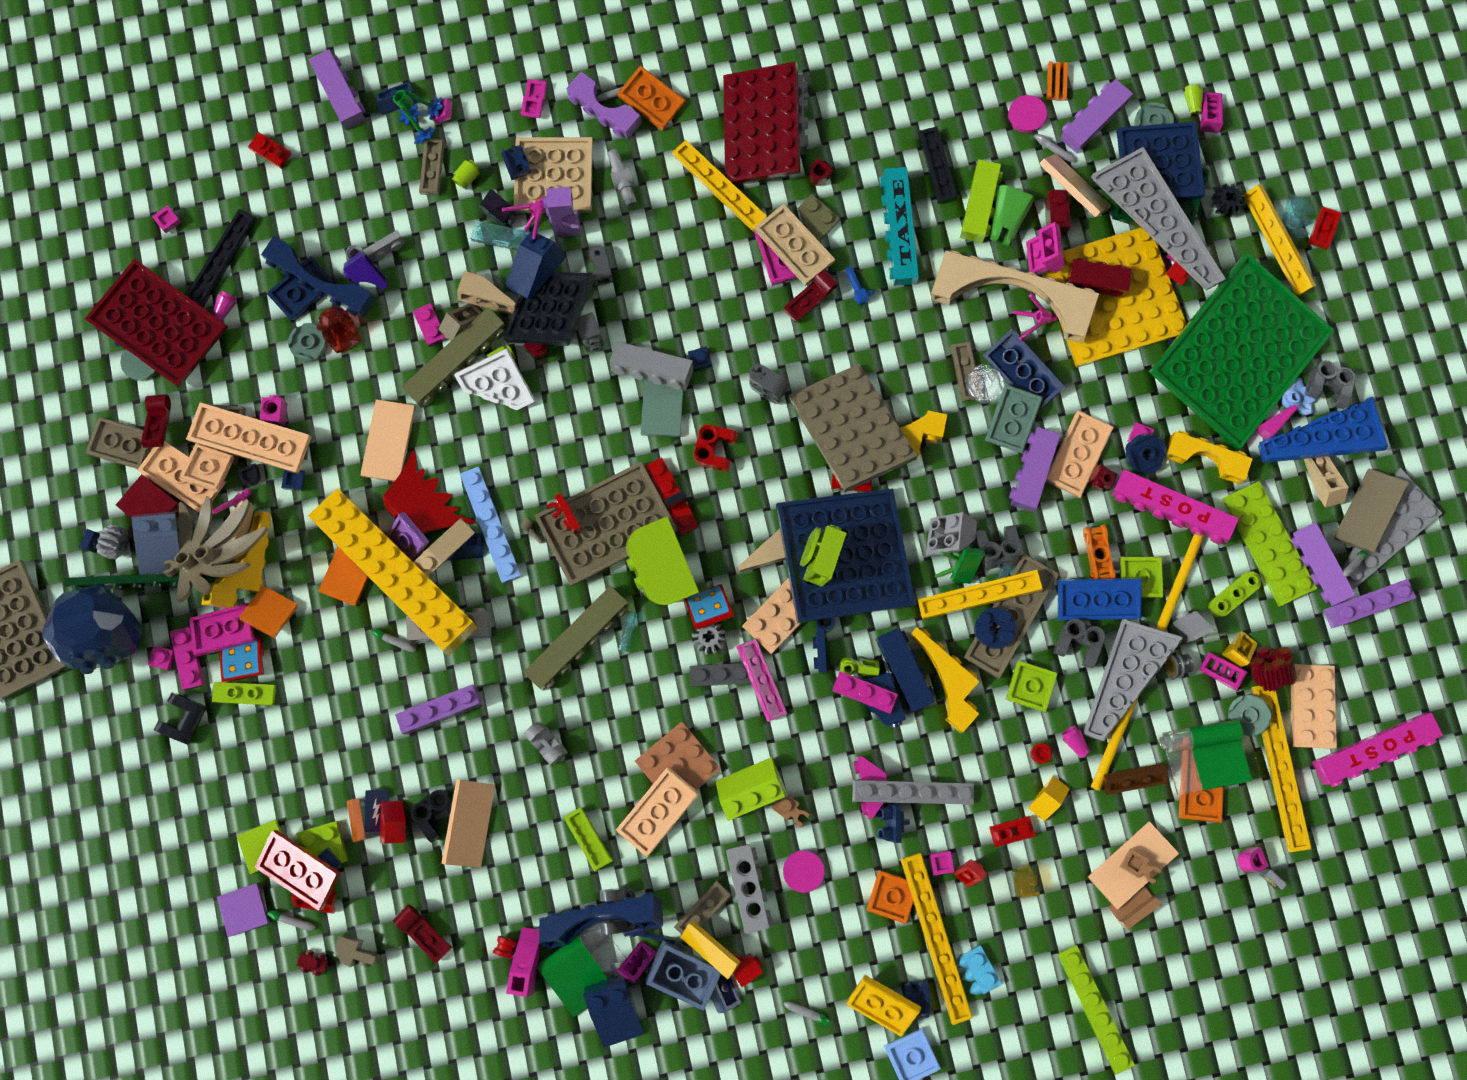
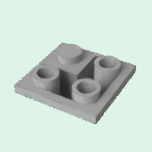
M964 512L930 518L926 555H940L941 551L947 553L962 551L964 547H967L975 540L977 521Z

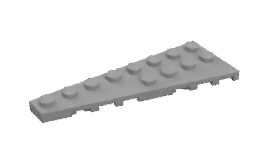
M1144 147L1092 174L1091 178L1206 291L1224 282V275Z

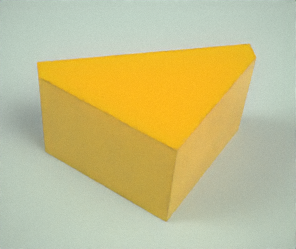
M1241 630L1222 655L1237 667L1246 666L1250 663L1258 643Z
M1052 776L1029 805L1028 809L1045 821L1062 805L1070 788Z

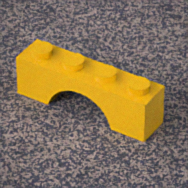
M1175 431L1170 435L1166 446V459L1183 464L1192 456H1206L1217 465L1220 478L1236 484H1241L1246 480L1253 459L1248 457L1246 453L1228 450V447L1221 444L1214 445L1208 443L1209 441L1204 438L1191 437L1185 431Z

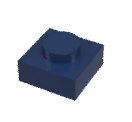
M707 346L688 351L689 359L693 361V372L712 367Z
M284 470L281 488L284 490L303 491L306 472L300 470L297 474Z
M87 529L79 547L95 553L100 533Z
M329 847L317 856L335 869L342 863Z

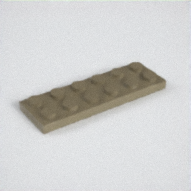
M1025 554L1021 556L1010 576L1038 570L1043 591L995 602L992 608L1006 610L1013 617L1016 624L1014 639L1003 648L989 649L979 642L975 636L963 659L997 679L1004 672L1059 575L1057 572ZM993 623V626L989 627V629L994 631V634H998L1000 626Z

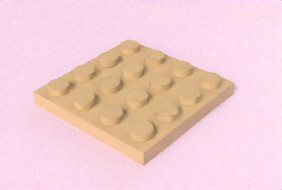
M516 137V146L521 144L531 173L515 179L514 206L531 202L535 203L536 200L547 196L546 188L571 187L574 210H578V213H591L592 137ZM529 208L514 210L515 213H531Z

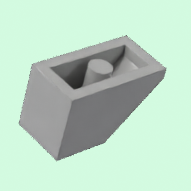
M1187 610L1177 615L1178 620L1173 622L1180 637H1183L1184 644L1214 631L1213 627L1197 611L1189 613Z

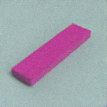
M755 638L736 646L767 722L786 715L787 711L757 639Z

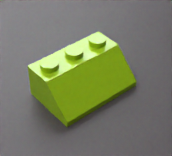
M772 757L715 781L719 801L727 821L788 796Z

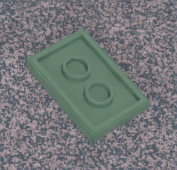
M644 380L641 436L681 437L682 389L677 390L667 385H657L651 381Z
M1005 384L984 441L1023 454L1043 397Z

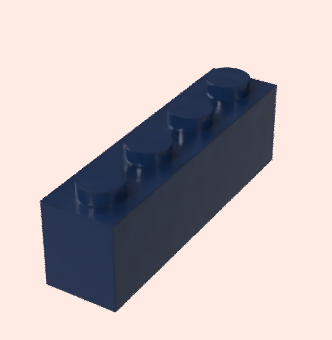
M898 627L875 639L910 713L934 703L933 698L936 695L932 687H928L924 680L927 678L922 667L918 668L915 662L918 658L914 650H910L906 643L909 640L905 631H900Z

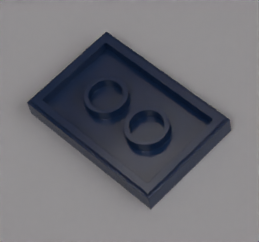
M311 256L301 264L304 270L313 277L323 282L336 284ZM285 277L266 294L293 323L322 297L314 293L312 287L305 288L300 285L295 277L291 279Z

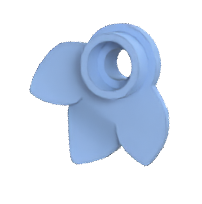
M1297 377L1284 393L1281 401L1286 408L1296 405L1297 411L1300 414L1309 415L1313 413L1311 403L1316 399L1305 395L1306 386L1304 387L1302 378Z

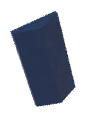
M1012 328L983 357L1010 386L1043 397L1038 409L1039 411L1053 400L1065 386L1024 340H1019L1020 336Z

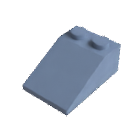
M176 511L133 515L131 518L139 575L163 573V571L170 569L164 565V562L166 560L174 561L176 554L179 552Z
M663 940L645 977L647 985L704 1011L721 973L704 960Z

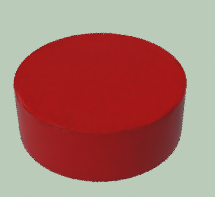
M1039 743L1031 748L1030 756L1035 763L1045 764L1050 761L1052 750L1047 744Z

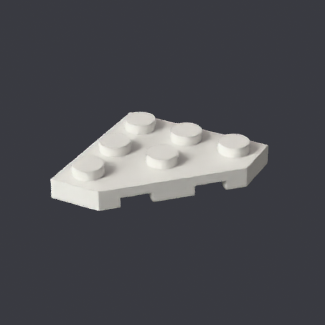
M508 348L454 374L463 392L483 397L485 400L497 404L500 403L515 410L535 402Z

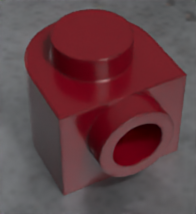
M817 158L810 166V182L816 186L824 185L832 177L833 169L831 165Z
M523 345L525 350L535 360H542L549 353L547 345Z
M1102 465L1095 466L1089 482L1092 484V488L1099 491L1111 489L1118 474Z

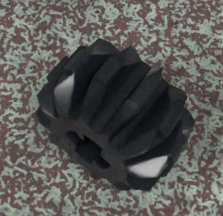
M1227 183L1222 187H1218L1215 190V194L1211 197V200L1214 201L1211 207L1217 208L1215 214L1222 212V218L1227 214L1231 218L1235 214L1240 213L1242 207L1246 204V201L1243 200L1246 194L1240 193L1242 187L1236 189L1235 184H1231L1229 187Z

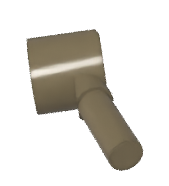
M525 518L521 523V528L532 535L540 544L543 540L531 529L534 523Z

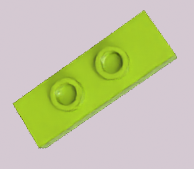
M214 682L212 702L274 706L276 685Z
M583 807L563 817L594 872L613 861Z

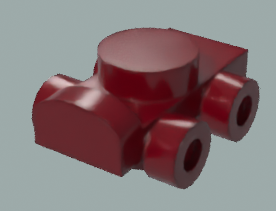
M306 950L305 954L300 953L296 966L301 967V972L308 973L309 970H313L312 974L315 976L326 973L329 960L325 959L326 954L318 953V956L315 957L312 950Z

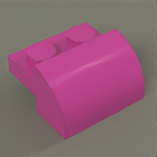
M1054 222L1038 230L1039 236L1026 241L1029 272L1035 273L1037 276L1048 270L1057 272L1064 265L1060 226Z

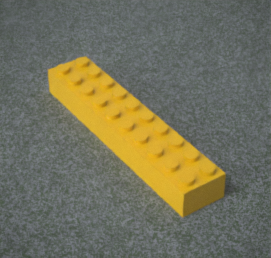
M338 488L308 515L447 656L451 655L478 629L475 623Z

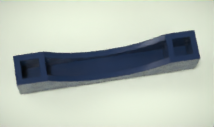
M275 236L272 237L261 254L266 260L265 264L273 269L278 267L286 277L290 279L295 277L300 285L305 288L312 287L314 289L313 292L322 298L324 296L329 297L332 304L339 308L341 305L347 308L346 312L354 317L359 315L364 318L376 300L371 292L355 283L332 284L313 277L302 267L296 251L289 244Z
M652 893L642 894V897H626L622 901H607L599 906L588 905L585 906V909L580 910L569 909L566 913L562 914L550 913L547 917L539 918V943L549 949L566 946L585 929L608 920L628 921L642 929L663 926L662 900Z

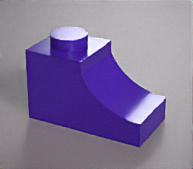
M363 250L344 263L343 273L349 281L353 280L355 284L359 282L372 283L381 290L388 286V279Z

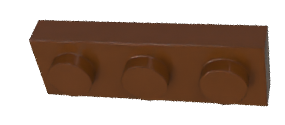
M1165 763L1104 774V791L1106 795L1167 784L1168 768Z

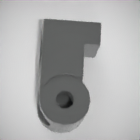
M595 245L590 249L589 256L596 269V272L592 273L596 277L594 280V286L596 287L612 283L613 278L604 247Z

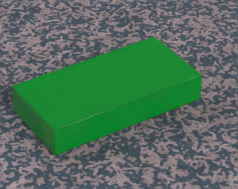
M964 547L950 577L952 582L971 584L985 555L983 549Z

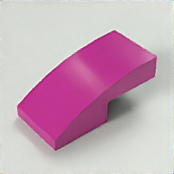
M527 80L521 116L540 119L548 84L546 81Z

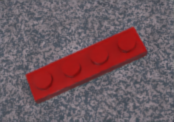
M661 457L646 465L645 469L681 536L699 528L686 502L673 509H668L664 499L680 492L663 458Z

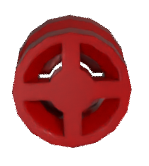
M498 936V944L494 948L493 953L512 959L514 956L513 949L517 946L518 941L505 936Z

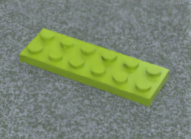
M1260 481L1222 498L1229 514L1239 518L1236 527L1278 606H1282L1318 589Z

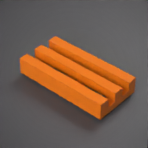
M1053 61L1048 62L1046 100L1066 101L1068 62H1064V64H1060V62L1053 63ZM1052 69H1056L1055 95H1052ZM1060 69H1063L1062 96H1059Z
M351 799L347 801L352 839L353 842L365 840V831L360 799Z

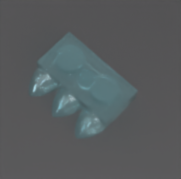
M1292 194L1287 199L1281 221L1290 236L1305 238L1309 236V233L1302 226H1309L1313 223L1305 214L1315 213L1316 209L1309 203L1310 200Z

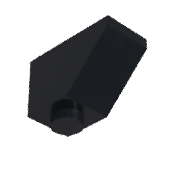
M490 189L480 203V206L488 221L507 230L509 226L514 224L516 213L515 211L503 212L502 208L511 207V205L494 190Z

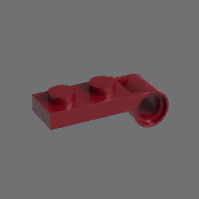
M823 269L816 275L810 285L783 307V310L797 324L837 288L839 282L826 269Z
M168 394L147 395L145 397L147 417L141 445L143 448L163 447L170 417L171 400Z
M407 904L392 919L393 923L402 932L407 933L435 964L453 948L410 904Z

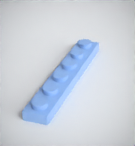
M476 467L461 473L460 476L501 582L504 584L522 577L480 468Z

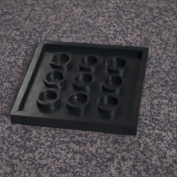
M553 272L530 300L522 296L519 297L503 339L507 343L569 346L596 277L592 273Z

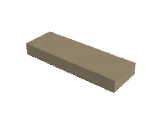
M425 139L419 187L420 195H440L445 147L444 139Z
M971 342L952 344L950 348L961 402L982 399Z
M717 880L674 928L680 934H683L687 925L692 920L702 928L732 894Z

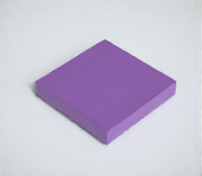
M405 512L397 516L386 535L412 562L423 553L429 543V540Z
M259 883L217 897L228 937L270 923Z

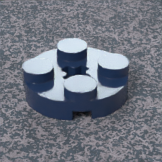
M1149 433L1136 436L1125 447L1128 465L1134 471L1143 474H1151L1159 470L1163 465L1164 457L1166 458L1167 455L1166 445L1163 440ZM1144 450H1150V453L1147 454L1148 458L1142 456Z
M1001 608L985 610L974 623V634L977 640L989 649L1005 647L1014 639L1016 633V624L1013 617L1008 611ZM993 623L1000 626L998 634H994V631L989 629V627L993 626Z

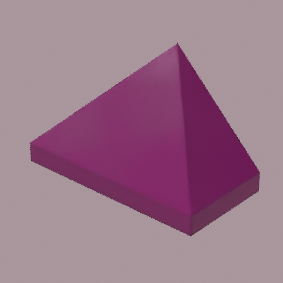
M640 941L616 972L635 984L642 979L657 952Z

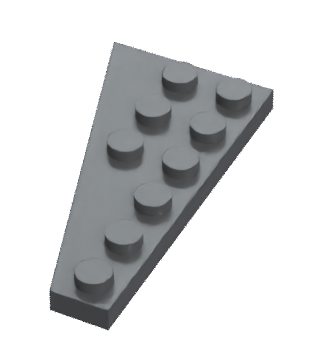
M1401 468L1396 470L1394 477L1409 482V485L1375 554L1368 552L1367 558L1362 561L1350 576L1346 577L1352 589H1355L1442 514L1436 505ZM1356 547L1352 549L1341 567L1342 571L1357 556L1361 549Z
M1122 619L1083 735L1104 742L1182 642L1183 637Z

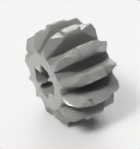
M110 524L105 527L103 532L100 533L99 539H97V552L109 559L116 560L118 557H121L123 552L126 551L130 538L128 531L117 525Z
M719 623L714 628L713 624L696 630L699 634L692 633L693 638H698V640L693 641V645L701 644L697 649L698 652L705 648V655H708L711 648L713 654L717 653L716 646L719 649H723L719 641L726 642V638L719 636L725 634V630L717 631L721 626ZM708 633H712V637L715 636V638L711 639L709 643L706 642V639H703V637L707 636Z

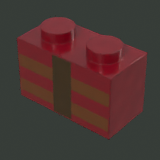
M1049 190L1044 199L1046 226L1056 222L1060 226L1061 236L1066 235L1071 227L1069 192L1067 190Z

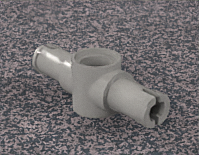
M617 149L610 150L607 155L612 166V173L610 175L614 187L622 193L626 207H633L637 204L632 190L634 181L630 169L622 163Z

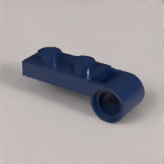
M831 618L832 623L828 627H823L820 624V620H817L816 637H812L813 649H817L818 657H814V669H818L819 674H827L824 632L833 630L835 618Z

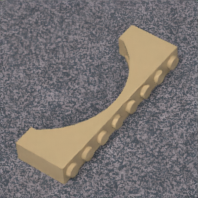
M945 251L931 292L932 301L950 305L951 301L971 289L989 284L1019 286L1036 294L1051 307L1063 327L1065 339L1083 344L1099 293L1090 288H1078L1072 283L1063 284L1050 277H1038L1032 272L1024 273L1014 267L1006 268L999 266L998 263L993 261H981L975 256H963L957 251Z

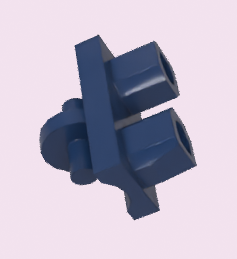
M884 803V806L878 810L877 817L880 820H885V827L878 828L877 837L878 839L893 843H902L901 833H904V825H909L910 820L904 819V811H901V805Z

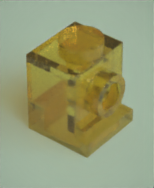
M1019 866L1018 871H1012L1015 897L1040 896V892L1035 890V887L1038 886L1037 876L1033 874L1030 866Z

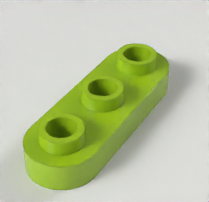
M1253 571L1242 574L1209 602V612L1218 618L1229 614L1260 588V576ZM1249 578H1252L1254 580L1253 585L1249 583ZM1234 590L1239 593L1238 597L1234 596ZM1219 603L1223 604V610L1218 608Z

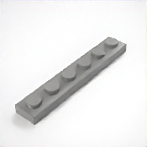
M853 780L852 802L974 805V784Z

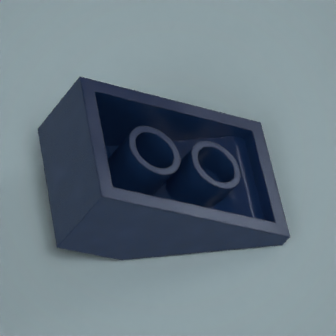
M533 231L519 245L505 284L507 289L528 300L534 296L567 257L555 241L538 233L536 239H533Z
M619 975L584 988L583 996L604 1048L644 1035L630 987L625 977Z

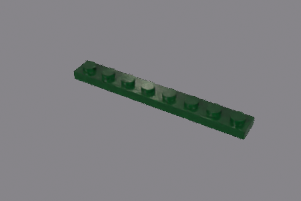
M179 573L172 577H167L165 574L64 578V586L72 588V591L94 585L112 587L113 590H124L125 586H132V589H145V586L152 585V588H165V585H172V587L177 588ZM208 575L201 576L209 583L214 582L218 578Z

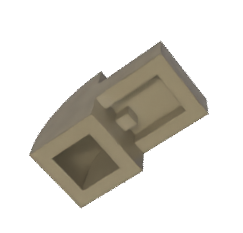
M345 934L338 936L336 952L340 961L348 967L356 965L357 960L359 965L370 967L378 963L381 954L361 949L364 940Z

